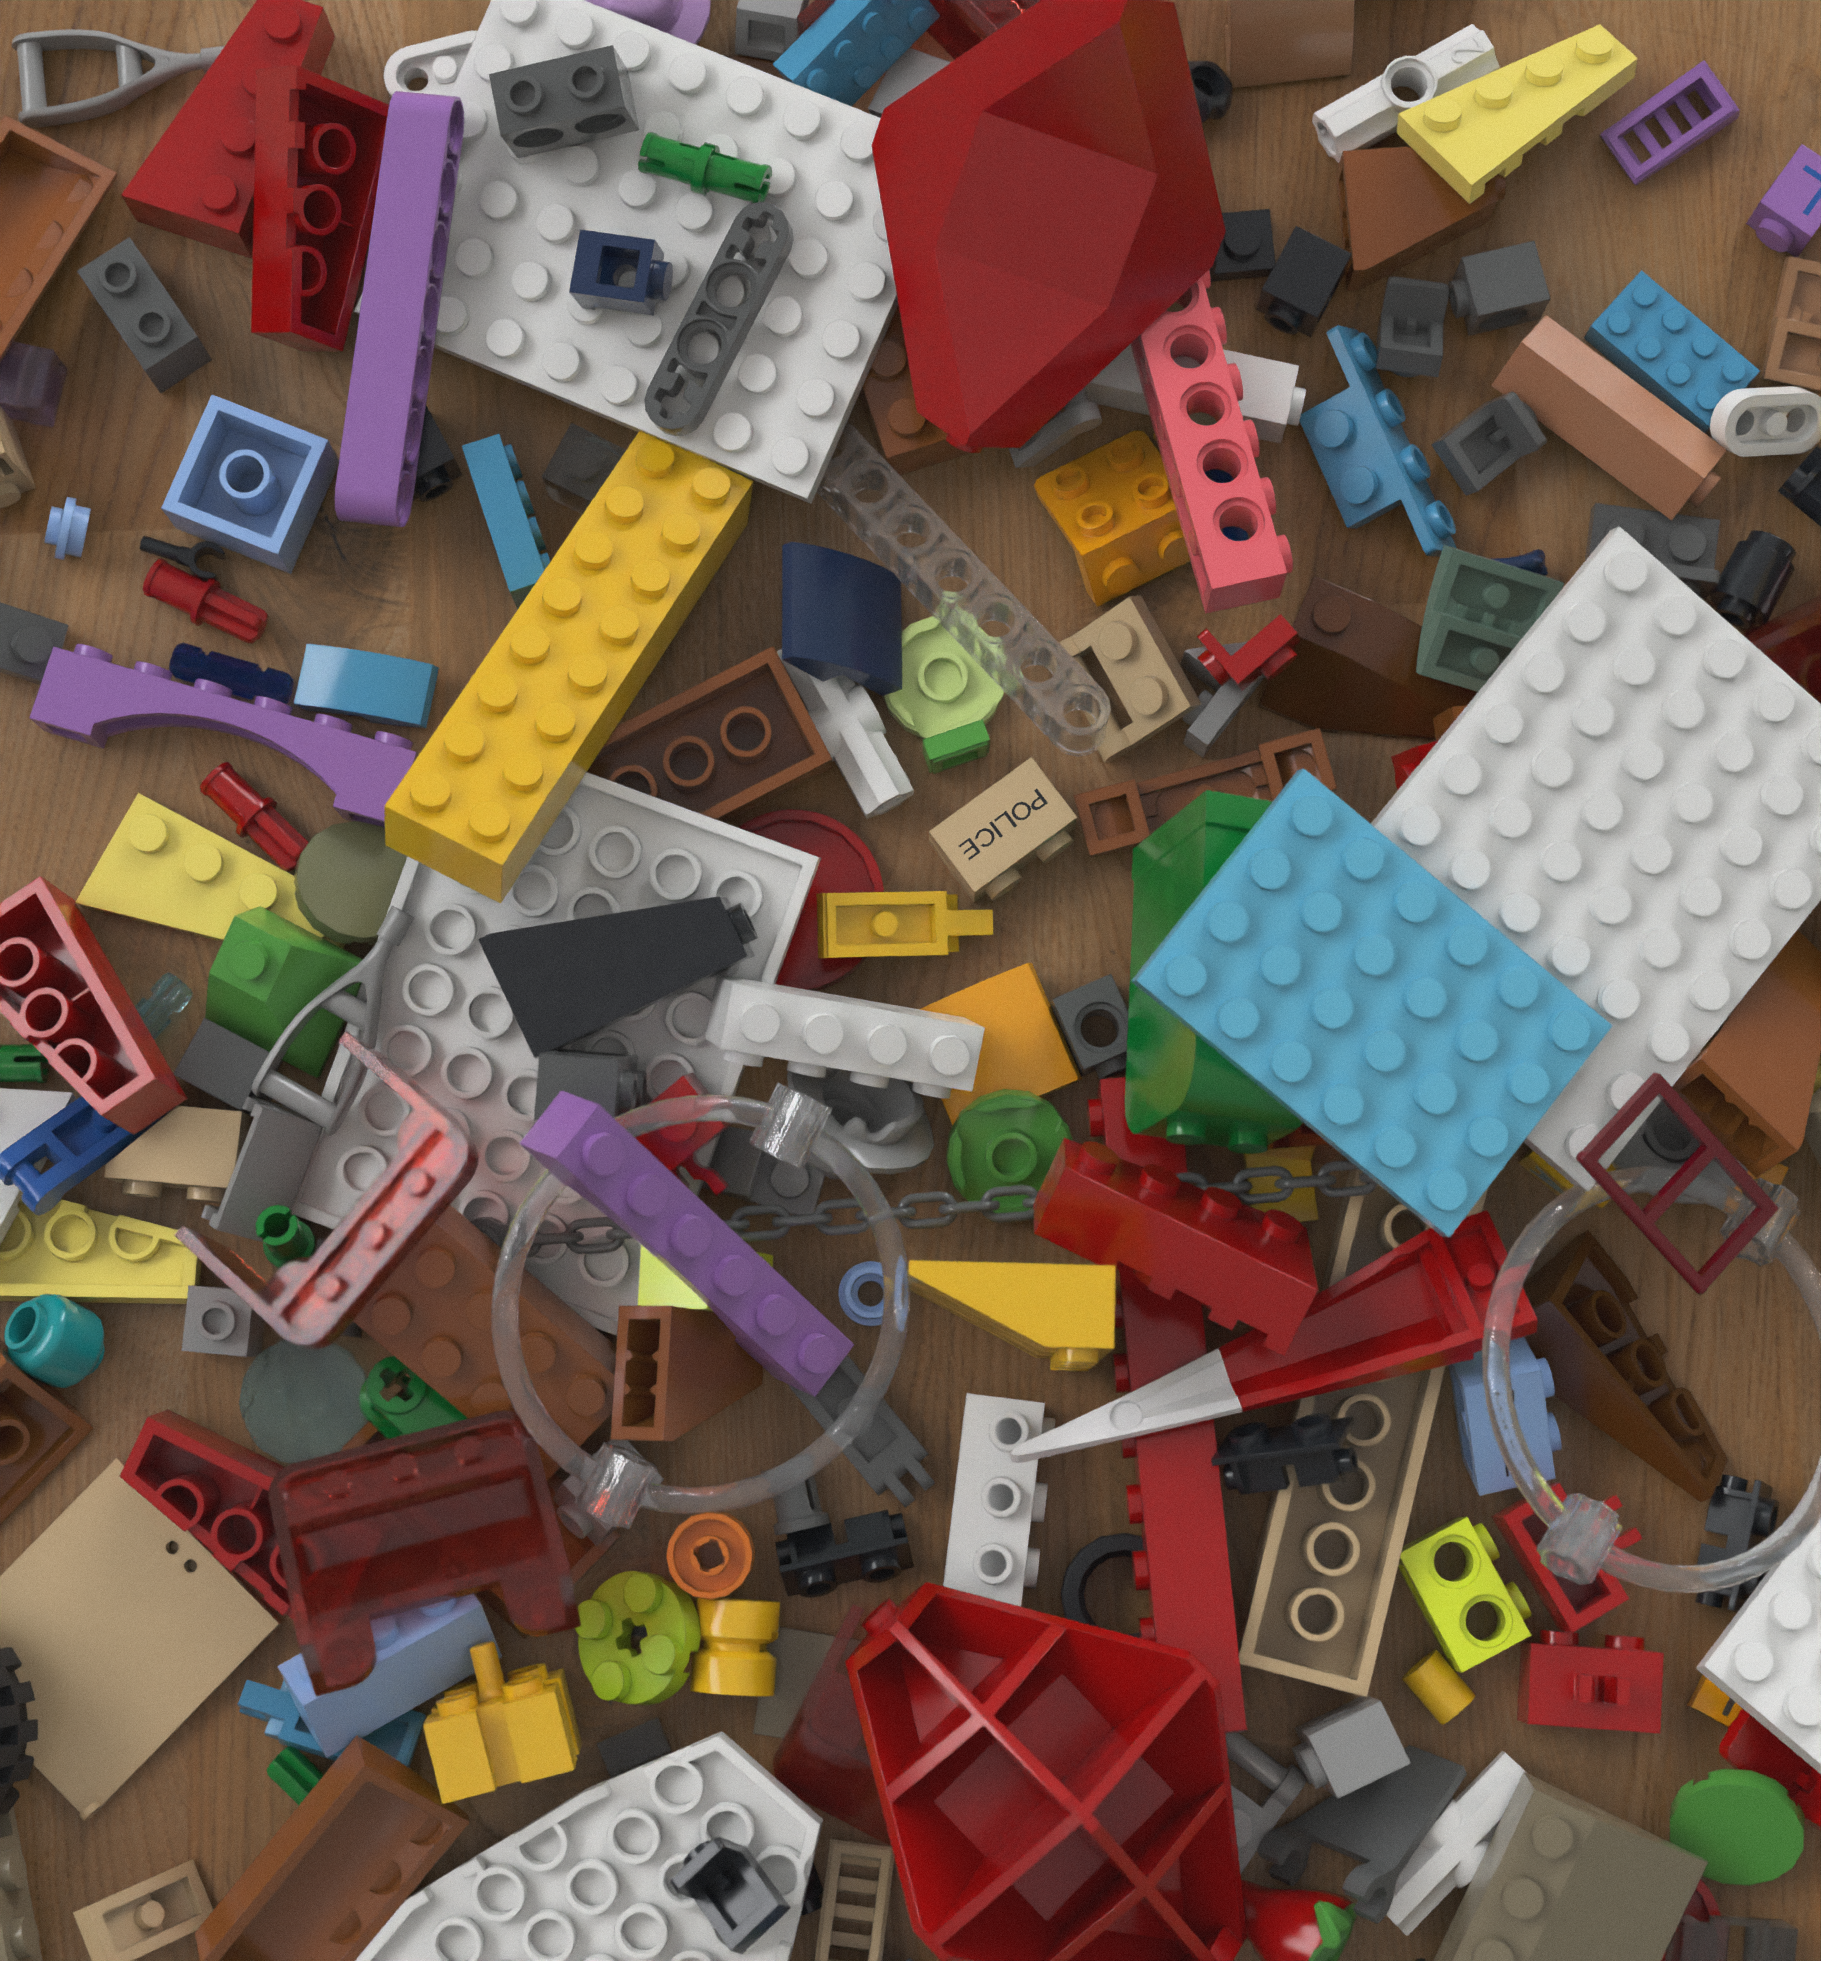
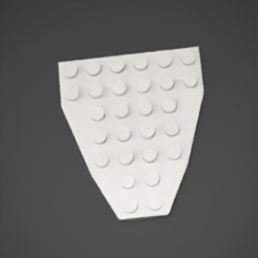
M719 1732L585 1789L415 1892L404 1901L355 1961H790L823 1819L724 1732ZM716 1837L746 1846L791 1907L743 1954L730 1951L695 1900L677 1894L670 1884L671 1879L684 1868L683 1861L686 1856L701 1843L713 1840Z

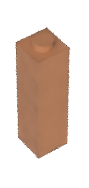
M1547 315L1521 341L1491 385L1503 395L1515 392L1520 400L1533 410L1539 422L1671 521L1687 501L1698 508L1721 479L1712 469L1727 449Z

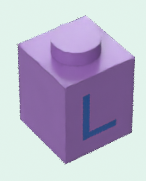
M1801 144L1766 192L1746 223L1756 230L1757 237L1769 248L1778 252L1787 251L1794 257H1798L1821 225V156Z

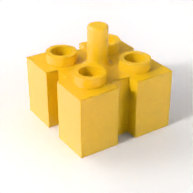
M488 1641L472 1646L469 1651L476 1680L458 1683L444 1690V1698L436 1700L431 1709L432 1714L428 1715L423 1724L442 1804L495 1791L496 1787L518 1781H521L522 1784L573 1771L578 1760L577 1755L582 1747V1740L564 1668L547 1672L545 1663L524 1666L507 1673L509 1682L505 1683L495 1643Z

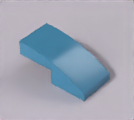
M306 644L294 704L306 711L360 716L372 723L426 728L439 668L433 664L391 655L334 646Z

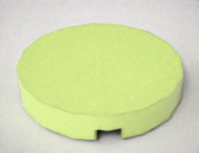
M932 616L911 623L902 631V689L884 695L883 698L888 712L905 731L922 739L983 719L986 725L993 719L1003 698L1005 667L997 645L980 627L968 621L965 623L959 619H950L947 616Z

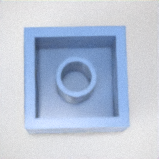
M212 394L161 509L176 529L206 541L214 542L219 546L291 574L338 468L339 459L327 439Z

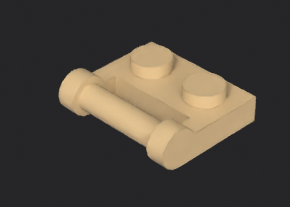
M1141 595L1129 596L1073 636L1058 642L1045 652V656L1053 671L1061 670L1100 742L1096 744V748L1104 763L1124 756L1202 705ZM1091 651H1094L1133 721L1123 729L1120 727L1082 658Z

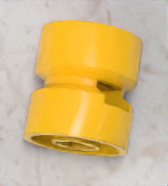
M696 1597L695 1608L700 1622V1639L704 1641V1646L698 1652L692 1654L690 1691L737 1696H774L777 1658L767 1651V1644L778 1639L780 1602Z

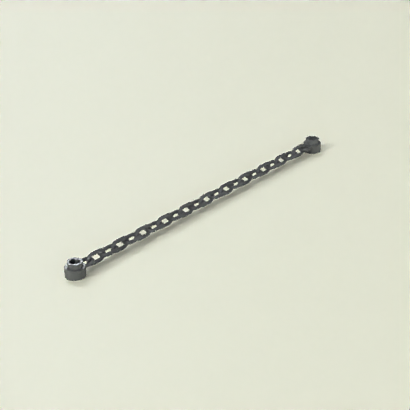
M1349 1160L1326 1163L1320 1168L1318 1174L1313 1176L1293 1177L1289 1170L1280 1166L1247 1168L1237 1173L1233 1182L1209 1183L1204 1176L1198 1173H1175L1180 1181L1185 1183L1195 1182L1198 1185L1193 1186L1204 1190L1207 1187L1224 1189L1234 1193L1240 1201L1248 1204L1286 1200L1291 1196L1294 1188L1318 1187L1323 1194L1338 1198L1367 1195L1375 1190L1378 1185L1363 1172L1359 1175V1180L1367 1183L1363 1186L1339 1188L1329 1186L1337 1182L1336 1176L1328 1175L1329 1173L1359 1170ZM1282 1177L1274 1183L1276 1188L1283 1189L1280 1192L1245 1193L1252 1189V1183L1244 1181L1247 1178ZM1027 1185L995 1187L985 1192L981 1201L957 1202L947 1192L913 1193L903 1197L897 1207L873 1209L871 1204L862 1198L832 1199L820 1203L814 1213L790 1215L784 1207L776 1204L753 1205L739 1208L733 1213L731 1220L723 1221L746 1242L777 1240L783 1238L789 1232L791 1226L815 1225L825 1235L859 1234L871 1228L874 1220L898 1218L902 1225L909 1229L940 1228L950 1225L955 1221L957 1215L961 1213L982 1212L986 1219L996 1223L1019 1222L1034 1218L1033 1203L1038 1191ZM1029 1196L1022 1201V1205L1025 1208H1030L1027 1211L993 1212L1000 1208L999 1201L992 1200L995 1197ZM936 1201L946 1203L938 1208L941 1214H947L944 1217L928 1219L909 1218L917 1213L916 1208L909 1206L910 1204ZM861 1208L862 1210L855 1213V1218L863 1222L859 1224L829 1226L825 1223L832 1222L833 1215L825 1212L830 1209ZM779 1215L772 1219V1225L780 1227L777 1230L743 1231L750 1226V1222L747 1219H742L745 1216ZM480 1217L470 1221L483 1233L489 1235L492 1241L513 1259L533 1257L540 1251L542 1245L564 1243L576 1254L608 1253L620 1248L625 1239L633 1238L609 1217L577 1219L567 1226L565 1232L541 1234L537 1227L532 1224H504L493 1217ZM606 1226L613 1228L607 1230L605 1234L608 1239L613 1240L612 1242L584 1245L576 1243L584 1239V1234L577 1232L578 1229ZM511 1234H530L523 1238V1243L531 1247L511 1250Z

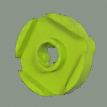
M641 1571L622 1572L602 1583L596 1589L591 1599L583 1601L578 1606L574 1615V1628L579 1635L578 1649L581 1664L588 1680L592 1684L595 1694L599 1698L629 1705H653L667 1700L685 1684L690 1673L683 1671L689 1662L690 1652H698L701 1632L695 1605L689 1594L682 1590L677 1583L668 1582L659 1574ZM634 1626L646 1627L647 1636L640 1641L642 1652L639 1655L631 1646V1633Z

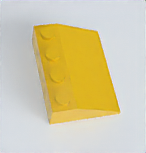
M909 1260V1289L911 1292L1035 1358L1050 1359L1051 1371L1088 1372L1089 1369H1092V1366L1098 1364V1360L1104 1358L1114 1349L1115 1266Z

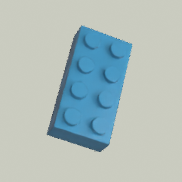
M835 0L773 63V66L786 81L853 106L940 15L929 0Z
M1642 270L1594 321L1584 337L1586 341L1626 375L1705 434L1710 429L1711 416L1718 402L1733 390L1747 388L1760 372L1758 368Z
M496 434L462 445V449L509 592L518 609L550 563L548 553L540 554V551L547 548L536 517L528 518V515L535 512L524 481L516 482V479L523 478L513 447L511 444L504 446L500 435Z

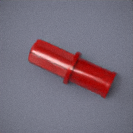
M162 558L154 562L146 575L143 584L144 595L149 598L153 597L190 615V622L196 626H200L203 623L209 624L247 644H253L260 639L265 631L268 622V614L265 610L222 590L221 583L214 578L206 582L169 564L168 561Z
M224 762L214 768L201 783L200 791L205 796H208L237 824L235 832L241 838L249 836L284 871L290 872L296 869L299 856L309 842L275 810L277 802L272 797L264 799L233 769L229 762Z

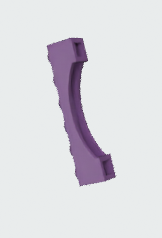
M76 644L74 652L53 646L29 717L45 732L103 749L107 738L110 736L146 728L189 727L239 736L282 753L316 775L336 794L333 807L343 819L378 825L385 828L384 805L418 757V753L411 750L413 743L401 736L383 731H377L374 739L351 733L352 724L325 714H316L315 720L312 722L292 716L293 708L291 706L267 697L256 696L254 704L231 698L233 691L230 688L205 679H196L194 687L171 681L173 673L162 667L142 661H136L134 670L111 663L113 658L111 654L84 644Z
M561 1090L519 1143L560 1182L572 1188L608 1216L682 1280L731 1330L736 1337L734 1341L774 1378L815 1397L854 1346L840 1330L599 1104Z

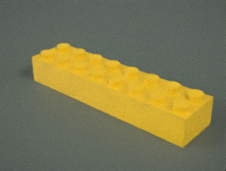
M639 431L384 805L385 845L502 903L747 526L753 481L713 461Z

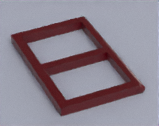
M1655 1072L1590 1143L1576 1155V1160L1698 1295L1704 1294L1715 1279L1779 1210L1776 1204L1663 1076ZM1658 1096L1700 1143V1147L1641 1210L1602 1167L1598 1160ZM1714 1159L1756 1208L1697 1272L1654 1223Z

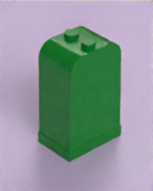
M1206 790L1133 848L1131 879L1134 881L1125 1117L1129 1130L1134 1134L1166 1138L1167 1141L1175 1144H1207L1227 1147L1228 1150L1236 1153L1257 1154L1266 1152L1269 1144L1295 1131L1303 1123L1131 982L1273 801Z

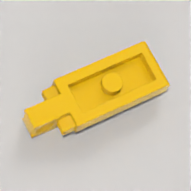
M947 891L817 894L818 958L948 955V952H959V936L993 935V909L958 910V894H947Z

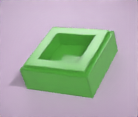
M983 719L922 739V753L929 773L933 772V774L986 757L987 753H989L990 738Z

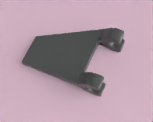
M1409 1745L1404 1750L1411 1764L1340 1798H1336L1333 1795L1292 1822L1271 1830L1263 1838L1257 1852L1261 1858L1274 1863L1268 1871L1270 1876L1290 1886H1294L1303 1875L1313 1842L1365 1863L1357 1866L1350 1872L1342 1889L1346 1895L1358 1900L1353 1907L1356 1915L1378 1924L1390 1909L1400 1873L1467 1775L1464 1766Z

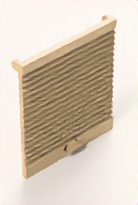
M120 1457L115 1458L0 1576V1649L13 1648L22 1662L21 1667L15 1670L16 1676L20 1683L31 1682L35 1700L27 1702L26 1707L28 1720H38V1740L27 1742L25 1754L33 1756V1765L80 1812L79 1817L84 1822L90 1820L114 1796L126 1781L151 1758L163 1743L188 1720L199 1706L282 1623L233 1572L229 1571L212 1556L214 1553L188 1530L184 1532L119 1477L125 1465V1462Z

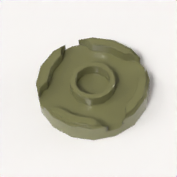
M360 821L333 824L314 835L299 856L294 875L295 897L298 908L314 929L335 942L351 945L352 941L358 943L369 942L368 945L376 944L379 937L377 932L387 915L407 856L385 845V828L382 826Z

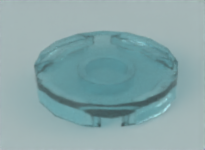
M299 1335L279 1341L257 1355L243 1377L239 1398L242 1419H244L245 1426L258 1448L279 1461L311 1465L332 1460L340 1455L342 1447L367 1424L366 1418L360 1411L358 1402L360 1388L367 1379L366 1372L350 1351L330 1339Z

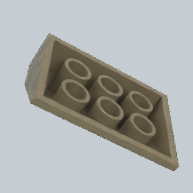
M1523 1772L1433 1961H1661L1708 1862L1698 1855Z

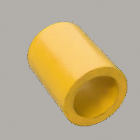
M1437 1649L1432 1650L1421 1658L1402 1677L1404 1683L1441 1725L1458 1715L1476 1696Z

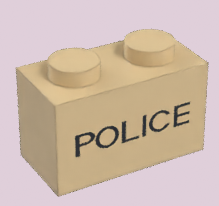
M1030 757L929 831V844L973 903L985 894L994 901L1022 880L1023 877L1019 874L1018 870L1037 856L1044 864L1055 858L1072 844L1074 840L1069 833L1075 829L1077 816L1034 759Z

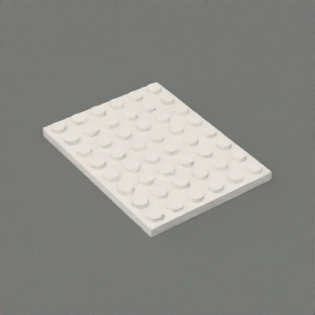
M491 0L449 95L460 97L464 108V134L434 348L636 432L642 431L713 461L735 473L811 504L898 306L871 146L880 118L585 0ZM613 45L628 69L639 130L517 158L500 136L489 74ZM648 132H654L659 136L701 147V145L707 142L717 145L722 154L760 165H770L772 167V177L770 179L765 178L764 181L771 184L764 202L774 204L782 210L793 229L794 241L791 251L704 421L695 431L683 436L665 434L651 421L645 410L644 402L647 388L735 217L743 208L752 203L713 191H709L707 195L703 196L693 193L688 184L650 173H641L638 169V161L640 159L646 160L647 157L640 156L639 154ZM768 220L763 228L752 226L749 230L755 246L748 260L740 253H736L733 259L745 261L757 273H760L763 267L758 266L754 255L763 241L774 243L778 236L771 227L772 221ZM580 229L653 239L658 243L664 252L663 261L672 263L673 278L668 299L666 301L656 299L654 316L596 307L595 310L582 309L569 293ZM629 271L624 273L619 279L618 286L634 287L636 272ZM740 275L725 278L717 290L718 302L727 307H738L745 303L751 292L750 281ZM362 295L354 310L358 315L360 314ZM712 332L697 334L689 343L688 357L698 364H708L714 361L722 348L721 338ZM681 365L675 371L685 380L679 395L676 398L665 395L661 401L663 407L668 411L666 419L669 420L675 412L686 414L690 409V405L683 398L684 391L690 380H693L698 387H702L705 382L703 379L692 376Z
M1620 526L1609 531L1371 823V825L1613 1025L1523 1141L1580 1191L1589 1192L1596 1181L1576 1160V1155L1590 1143L1654 1072L1661 1074L1671 1087L1676 1083L1821 901V704ZM1658 1096L1598 1160L1605 1170L1660 1103L1661 1099Z
M586 772L502 903L407 856L388 912L391 906H394L413 916L414 920L400 945H394L387 960L382 982L380 1017L373 1058L362 1087L338 1131L334 1135L329 1136L324 1134L325 1128L322 1127L293 1202L291 1213L387 1250H391L440 1196L469 1221L480 1217H493L504 1224L528 1223L537 1227L541 1234L565 1232L567 1226L577 1219L608 1217L572 1188L560 1182L519 1144L537 1121L534 1120L539 1057L534 1058L478 939L490 933L722 896L728 898L732 907L742 903L753 923L758 938L749 942L755 956L718 974L776 984L821 858ZM717 974L561 1048L638 1055L637 1070L646 1071L647 1073L644 1107L680 1077L694 1073L728 1115L746 1066L724 1060L725 1050L719 1049L705 1038ZM362 983L357 998L367 1003V991ZM349 1022L347 1023L321 1097L336 1105L342 1097L353 1073L364 1036L363 1030ZM635 1109L633 1116L637 1114L640 1110ZM720 1135L697 1153L696 1157L699 1163L709 1167ZM681 1166L679 1168L680 1173L690 1184L689 1189L698 1197L703 1180H694L687 1170ZM606 1226L578 1229L577 1232L584 1234V1239L576 1243L584 1245L612 1242L613 1240L608 1239L605 1234L607 1230L613 1228ZM511 1234V1250L531 1247L523 1243V1238L530 1234ZM634 1238L625 1239L620 1248L608 1253L576 1254L564 1243L542 1245L540 1251L535 1256L527 1259H515L588 1323L602 1331L617 1336L619 1306H638L641 1244Z

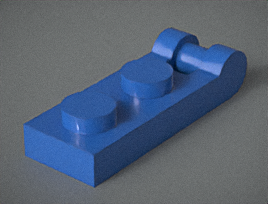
M80 1096L0 1153V1180L7 1186L15 1185L23 1193L22 1202L35 1215H43L54 1208L67 1191L112 1160L169 1112L133 1135L101 1116ZM46 1156L54 1166L41 1174L34 1167V1164Z

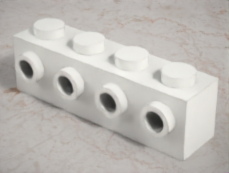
M717 974L705 1038L719 1049H724L723 1059L733 1063L762 1067L764 1056L788 1060V1071L802 1075L825 1077L827 1067L851 1071L849 1080L858 1084L888 1088L889 1079L895 1078L912 1081V1091L915 1093L948 1099L950 1098L952 1088L972 1092L985 1027L965 1017Z
M966 1394L943 1582L944 1587L1020 1607L1023 1587L1036 1588L1040 1549L1028 1548L1031 1521L1041 1523L1044 1521L1048 1484L1036 1482L1038 1459L1015 1463L1011 1462L1010 1453L1014 1447L1055 1429V1418L1043 1417L1045 1403Z

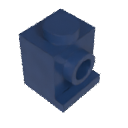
M580 229L569 293L582 309L595 310L596 307L654 316L656 299L666 301L670 295L673 278L672 263L663 261L664 252L653 239ZM629 271L636 272L634 287L618 286L619 279L624 273Z

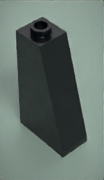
M718 896L490 933L478 940L534 1058H538L539 1053L558 1050L755 956L749 942L757 939L758 936L742 903L732 907L727 897Z

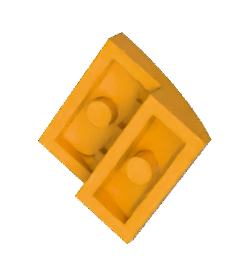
M1032 963L1023 964L988 978L920 1009L965 1017L985 1027L972 1092L952 1088L950 1098H941L952 1125L955 1123L960 1112L982 1095L1002 1089L1030 1091L1043 1098L1082 1079Z

